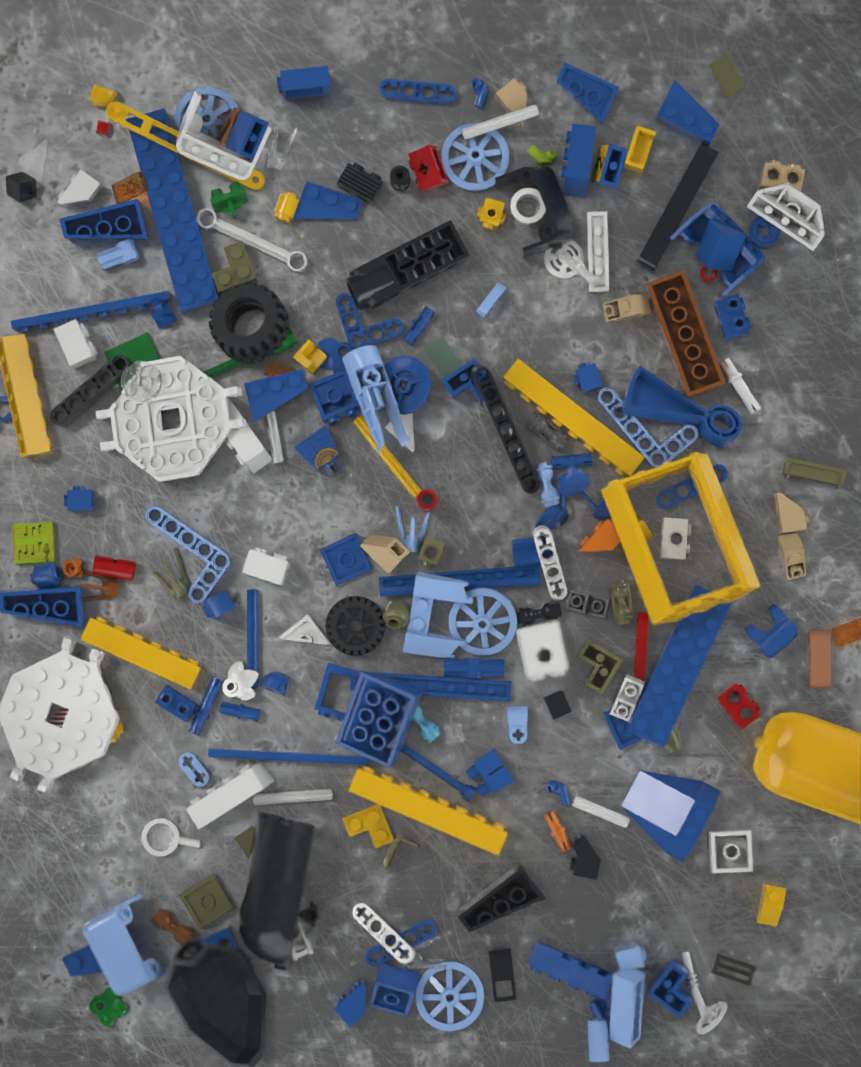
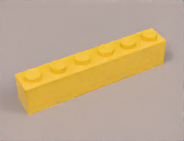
M25 334L0 338V365L21 458L43 455L50 452L51 447L50 439L47 437L45 430L46 420L42 416L41 411L42 401L38 398V383L33 375L34 365L29 357V342L25 338Z
M96 616V619H89L80 640L185 688L193 689L202 667L198 666V661L189 657L187 660L180 658L181 653L172 649L167 652L161 649L163 645L151 641V643L143 641L144 637L133 632L132 635L125 633L126 628L117 624L112 627L107 624L108 620Z

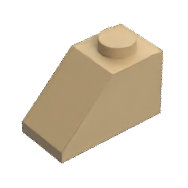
M514 78L496 93L495 98L508 113L526 107L527 88L521 81L517 82ZM525 120L517 122V124L522 127Z
M782 493L774 494L780 534L806 530V526L809 525V518L807 513L804 514V509Z

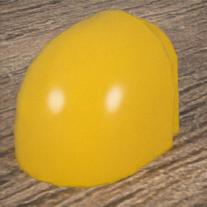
M94 84L89 101L93 102L95 106L105 107L114 102L118 92Z

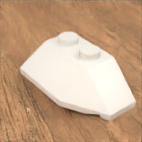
M788 183L757 190L747 205L749 209L812 251L815 250L825 235L821 205Z

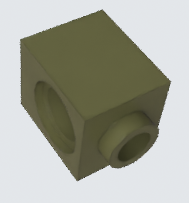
M426 536L418 560L422 561L421 565L432 568L433 565L437 566L445 543ZM432 547L436 549L437 555L435 558L429 559L426 557L425 551L427 548Z

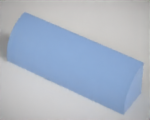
M630 969L621 970L613 974L609 1040L627 1048H631L640 1039L645 975L643 972Z

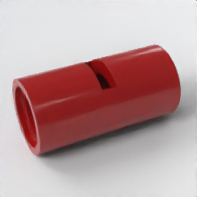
M429 489L421 491L417 496L418 507L425 512L435 509L437 505L436 494ZM424 496H430L433 499V503L426 506L422 504L421 500Z
M95 555L92 575L133 581L136 561L114 560L111 557Z

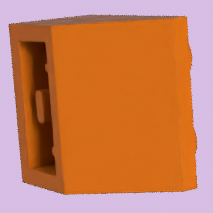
M609 519L605 521L600 520L592 529L595 533L591 537L587 535L579 544L582 547L579 551L581 553L612 551L620 542L615 525Z

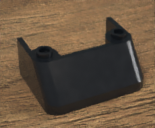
M548 166L523 167L495 178L496 190L518 182L523 187L537 185L549 215L550 221L543 223L538 230L541 241L522 248L523 259L570 242L575 238L576 226L552 168Z

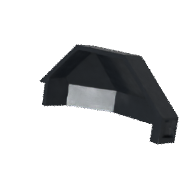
M186 941L173 956L164 985L166 992L187 1030L233 1067H255L263 1058L266 993L242 949L204 942Z

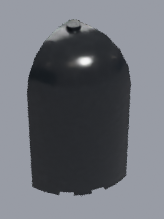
M257 811L239 911V933L245 946L257 958L273 963L275 969L286 970V967H291L293 942L315 825L295 820H289V823H286L283 817Z

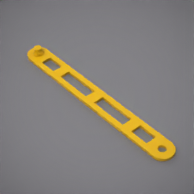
M117 101L111 102L106 107V115L111 121L180 154L175 145L149 133L152 125L178 137L179 131ZM128 113L143 120L140 128L125 121ZM186 157L251 190H259L265 184L264 175L258 170L253 169L250 177L246 180H238ZM256 177L258 183H253L252 178Z

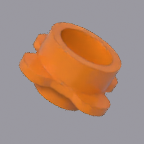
M81 559L64 560L63 572L65 578H81L83 576Z

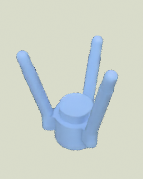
M396 505L400 542L410 552H419V547L423 545L430 512H427L425 515L419 539L418 536L414 535L415 517H411L410 535H406L405 539L400 509Z

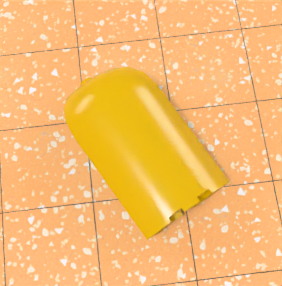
M797 712L779 713L768 721L762 736L758 735L754 743V747L757 750L753 768L757 779L768 790L782 797L861 824V733Z

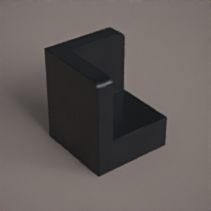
M24 172L6 176L7 195L18 202L37 198L36 179Z
M562 690L543 697L553 720L572 712Z

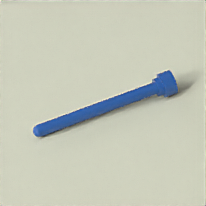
M403 744L402 753L460 791V795L463 796L464 800L470 801L477 788L472 785L462 784Z

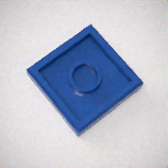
M356 533L319 549L336 586L373 570L364 549L360 547L361 543Z

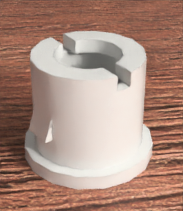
M523 188L512 197L510 204L511 213L520 224L532 225L545 214L546 208L538 190ZM518 202L533 203L536 207L535 216L524 217L519 214L520 205Z

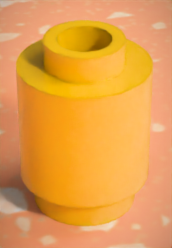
M287 191L285 194H280L274 210V218L289 223L290 219H293L299 200L296 199L297 195Z

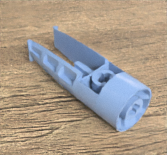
M368 345L350 351L343 357L342 361L356 400H358L362 410V415L378 447L376 452L379 453L385 442L375 409L380 410L384 407L401 446L404 447L410 436H406L398 403L395 400L378 348Z

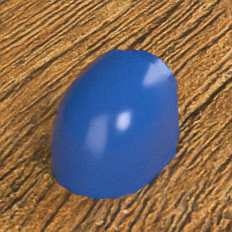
M271 672L263 678L260 686L284 696L290 678H287L284 673Z

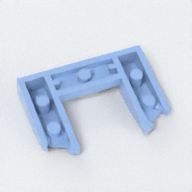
M418 571L403 652L454 659L456 655L453 652L459 645L463 647L466 640L429 633L428 630L434 599L468 604L473 603V597H467L464 589L469 584L467 581Z

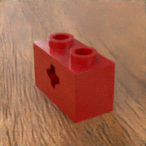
M427 145L408 154L410 158L408 161L409 166L415 172L416 185L422 192H430L449 184L436 146Z

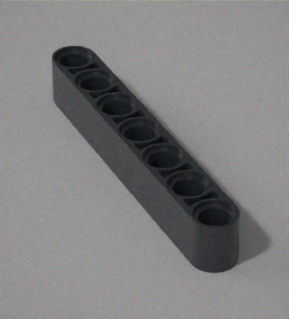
M701 142L636 263L654 272L671 241L670 237L676 232L719 151Z
M475 365L470 373L471 378L518 484L526 493H535L540 487L538 477L492 373L484 365ZM485 370V377L478 380L476 377L478 371ZM493 388V395L490 398H486L485 391ZM500 406L502 408L500 415L494 416V408ZM509 425L508 433L501 434L502 426ZM517 443V449L514 452H509L510 444ZM525 461V467L518 470V462ZM533 479V485L526 488V480Z

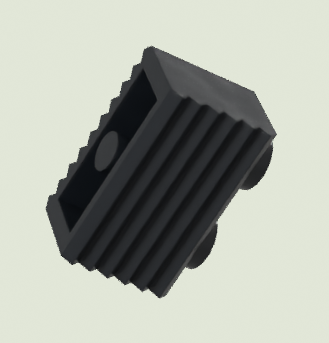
M355 162L353 165L348 163L336 183L337 187L372 205L383 187V182L380 181L382 178L373 172L371 174L364 172V167Z

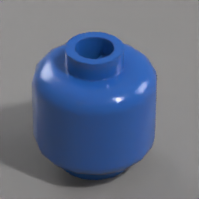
M51 561L37 564L33 567L30 575L31 582L38 588L55 587L62 579L61 569Z

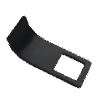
M511 948L489 951L494 1001L516 1000ZM511 980L513 995L498 998L495 982Z

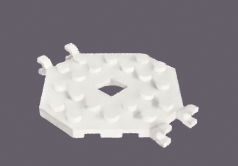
M182 356L142 362L138 367L137 373L129 380L122 390V394L112 404L110 409L96 411V419L107 420L111 418L114 441L101 442V451L108 452L116 449L142 470L149 473L158 482L199 476L232 429L247 428L246 419L231 420L228 397L243 396L242 388H238V386L222 387ZM178 408L181 426L179 428L163 430L161 411Z
M67 638L63 639L61 652L13 674L0 704V722L17 764L9 778L23 781L26 769L45 776L37 789L45 793H51L55 779L104 757L119 721L118 713L113 707L111 695L103 681L102 672L99 667L105 653L92 649L89 657L90 662L71 655L77 642ZM54 703L69 709L62 728L47 722V716Z

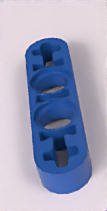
M385 79L379 85V92L386 99L451 104L456 99V89L449 84ZM390 84L391 88L397 89L398 84L400 85L399 95H396V90H390V93L387 94L382 88ZM411 86L414 89L413 94L410 96L404 95L402 92L403 87ZM426 87L431 88L434 92L429 98L422 95V90ZM436 88H440L439 93H445L448 89L453 96L445 99V95L439 94V99H436Z
M714 465V471L717 468L719 471L723 470L724 472L721 475L722 479L717 477L719 483L727 478L728 471L723 465ZM692 477L658 493L655 498L656 505L661 509H668L698 494ZM679 486L687 487V496L680 497L677 494V488ZM673 490V494L678 501L674 502V498L667 501L668 505L660 504L661 495L667 497L671 495L669 491Z
M425 919L398 934L404 939L405 934L408 932L414 933L416 935L415 942L408 943L413 948L432 938L437 932V925L433 920ZM424 924L433 925L432 933L429 934L426 931L421 934L424 938L420 939L415 928L419 927V931L425 928ZM392 936L386 940V943H396V937ZM379 943L367 950L365 959L369 965L378 966L394 958V956L383 947L384 953L388 957L384 958L382 954L378 957L377 962L374 960L370 961L371 952L374 951L375 954L381 952L379 947L382 945ZM398 947V950L401 953L405 952V950Z

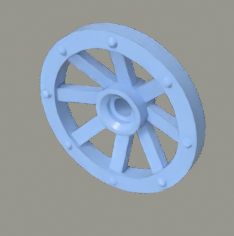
M203 87L189 92L180 100L175 109L174 129L180 130L181 121L184 117L183 111L190 103L194 92L198 91L201 96H208L206 110H203L199 104L196 109L202 118V133L208 136V131H211L216 138L219 134L216 126L223 127L226 120L217 119V117L230 109L238 108L236 102L226 92L217 88ZM215 97L227 103L219 109L212 111ZM205 117L210 118V121L207 123H205L203 120Z
M478 123L465 124L455 129L444 142L441 153V161L448 179L457 187L473 192L487 190L495 186V178L506 173L509 163L507 144L497 130L487 132L478 146H476L474 137L468 139L469 148L455 141L462 135V129ZM491 138L500 147V149L483 150ZM451 146L465 153L463 156L448 160ZM478 153L479 157L475 159L472 157V154ZM502 155L500 168L493 165L485 157ZM467 162L463 171L457 177L450 166ZM481 165L495 173L491 179L485 182L483 181ZM472 167H475L478 183L464 181Z
M479 587L466 591L467 597L477 596L478 613L476 614L465 603L454 602L449 614V630L452 637L463 639L457 627H473L474 629L463 639L466 640L465 645L461 647L463 650L481 656L492 655L503 650L512 641L517 628V615L513 604L503 593L492 588ZM483 596L497 599L488 612H484ZM503 604L509 616L492 619L494 613ZM459 608L470 616L473 621H456ZM480 621H485V622H486V625H485V626H481V625L479 624V622H480ZM510 622L506 635L492 627V625ZM487 632L501 641L493 646H489ZM478 633H481L482 647L470 644Z
M455 961L440 962L428 968L419 979L415 993L416 1005L422 1018L434 1028L443 1031L460 1030L469 1026L480 1014L484 1003L483 986L477 974L470 967ZM446 969V987H443L433 974ZM452 969L466 974L455 987L452 986ZM471 979L477 992L459 993ZM429 980L440 994H423L426 982ZM448 994H452L454 996V998L450 1001L446 999V996ZM477 999L472 1012L461 1004L459 1000ZM423 1000L440 1001V1003L428 1013ZM454 1006L466 1016L465 1019L453 1022ZM444 1007H447V1023L434 1018Z

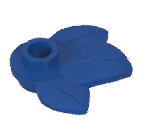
M334 338L321 340L318 342V346L327 355V359L320 368H333L334 374L345 370L342 361L344 356L340 354V351L345 348L349 353L354 349L349 343H339Z

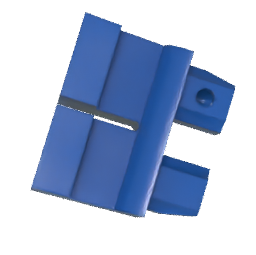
M169 685L163 688L154 702L184 722H189L194 711L199 706L186 696H181L180 692Z
M493 748L474 761V765L466 771L471 780L480 775L484 778L485 782L476 787L481 796L491 792L494 794L514 782Z

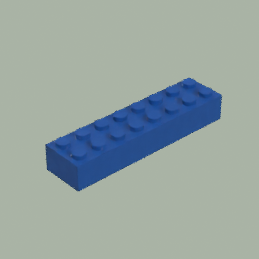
M695 584L686 601L709 594L711 591ZM732 602L718 604L705 612L692 613L676 621L627 724L625 732L660 749L664 748Z

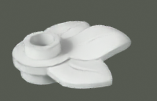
M242 661L234 663L228 670V679L222 685L223 693L228 697H238L244 701L254 698L256 694L251 687L256 682L259 673L253 670H244ZM234 684V689L230 691L229 686Z

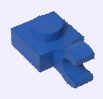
M158 296L150 299L154 310L150 311L159 329L177 321L168 302L162 305Z

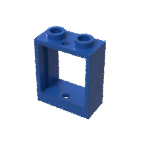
M328 66L280 71V77H277L279 94L283 93L284 99L332 94Z
M328 663L314 708L318 710V715L329 717L332 714L338 716V721L343 722L346 713L321 706L331 672L350 678L351 671L355 670Z

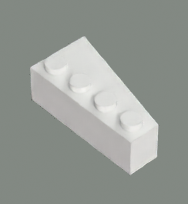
M228 397L230 419L243 418ZM248 424L247 428L232 429L224 440L230 449H236L238 454L235 456L241 465L246 464L253 474L273 460Z

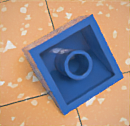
M381 963L369 1006L408 1017L420 974Z

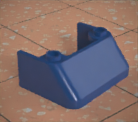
M709 202L692 215L670 238L674 240L681 234L683 240L687 243H696L697 241L700 243L709 219L739 232H744L717 203ZM747 235L733 270H724L721 274L723 283L728 286L722 293L724 297L765 260L763 252Z

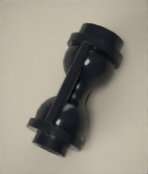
M396 166L390 172V183L394 190L402 192L410 186V172L404 166Z
M554 600L543 604L538 610L529 607L522 609L521 607L519 608L520 612L516 613L518 624H523V627L533 624L537 618L558 620V617H562L559 601L554 602Z

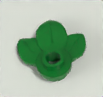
M111 987L106 988L101 995L93 996L89 1001L90 1011L97 1015L98 1021L103 1026L113 1027L114 1018L122 1017L129 1012L127 1005L119 1000L121 996L115 994ZM98 1002L103 1003V1006L100 1009L96 1008V1004Z

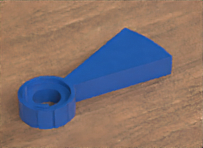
M641 366L638 367L624 395L622 414L698 426L703 439L716 447H727L732 444L742 429L741 418L731 407L718 404L705 410ZM713 420H723L728 425L729 430L718 429Z

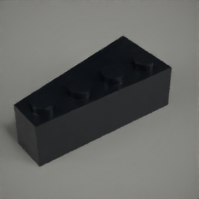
M518 863L455 911V914L470 933L501 917H506L519 909L529 907L531 904L546 898Z

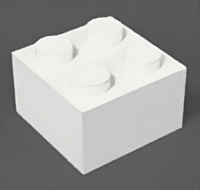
M75 319L54 328L67 361L73 369L77 370L97 361L95 356L98 354L94 343L88 341L87 337L90 334L83 322L79 323Z
M255 547L254 551L249 549L242 573L283 586L290 566V562L286 561L287 557L276 553L272 557L267 555L268 551Z
M751 830L708 831L710 872L753 871Z

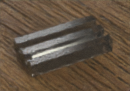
M717 953L711 973L750 986L756 966ZM722 959V960H725V961H728V962H731V963H734V964H737V965H740V966L749 968V969H751V970H750V972H747V971H744V970H741V969H738V968H735V967H732V966H729V965L720 963V960ZM721 967L748 976V979L745 980L717 969Z

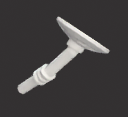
M573 240L562 244V248L555 254L550 253L553 248L545 251L544 263L547 270L553 276L566 279L580 274L589 283L594 282L595 277L583 264V251ZM569 244L577 250L579 256H576L574 250L569 247ZM551 260L553 261L554 265H555L558 269H560L559 272L556 271V270L551 266V264H550V261H551ZM570 267L572 271L567 273L566 268Z
M685 951L681 953L684 966L688 968V976L685 979H688L686 980V983H688L687 988H690L701 1016L696 1030L699 1034L703 1035L715 1028L722 1020L727 1011V1004L724 1001H720L710 1007L705 1005L698 989V978H695L697 974H694L690 953Z

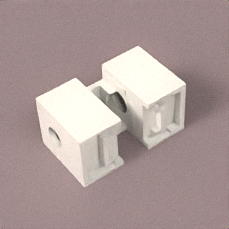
M558 621L516 630L515 633L525 677L537 681L545 679V674H550L552 677L565 674L564 670H568V664ZM542 648L548 653V658L544 662H540L537 658V653Z

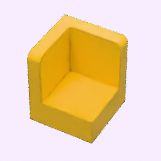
M307 340L293 358L313 375L327 359V355L317 348L311 340Z

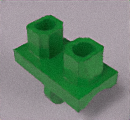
M238 182L230 184V192L226 194L222 193L221 188L211 190L210 202L215 213L220 211L223 214L231 212L234 217L236 216L235 210L242 208L241 204L249 202L244 187L242 188Z

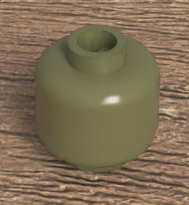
M395 599L390 601L383 613L384 622L391 629L404 628L408 624L411 607L403 600Z

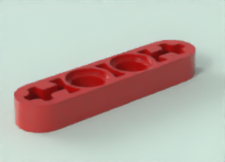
M638 612L633 677L645 682L649 614L648 612Z

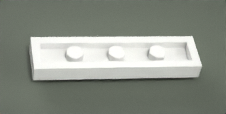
M607 211L587 212L588 271L595 277L594 282L589 283V293L609 292Z

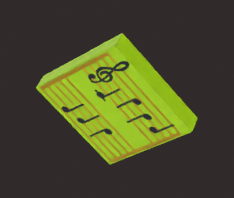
M53 522L12 524L14 564L55 562Z

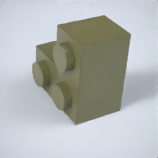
M243 241L224 247L230 267L211 273L219 294L227 293L232 286H235V288L239 287L240 283L249 285L251 282H258Z
M586 639L576 656L593 666L584 685L603 695L623 659L589 639Z

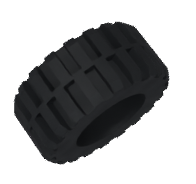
M251 282L248 286L246 283H240L239 287H230V291L227 293L223 292L220 295L219 301L215 300L213 304L214 310L210 311L209 317L211 320L209 321L211 336L221 350L231 359L234 358L241 363L244 360L246 363H254L256 359L258 362L264 361V357L273 356V351L279 350L283 346L281 342L286 340L288 334L285 331L289 330L290 325L287 321L289 319L288 313L277 295L264 285L259 286L257 283ZM250 310H262L265 312L264 322L255 333L248 336L234 335V325L243 313Z

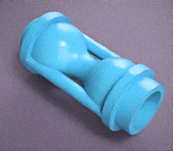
M418 705L412 721L419 725V732L423 736L424 741L427 740L430 743L441 734L440 727L436 726L433 721L424 719L422 709Z

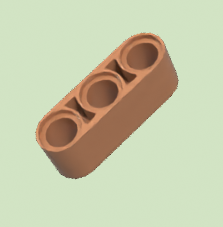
M830 630L808 631L809 688L831 687Z

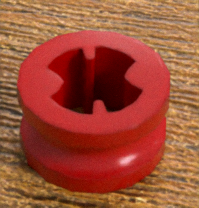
M704 265L700 269L699 277L703 282L711 283L717 278L718 270L712 269L714 276L713 278L710 276L708 279L705 277L706 273L703 272L704 269L707 271L708 268Z

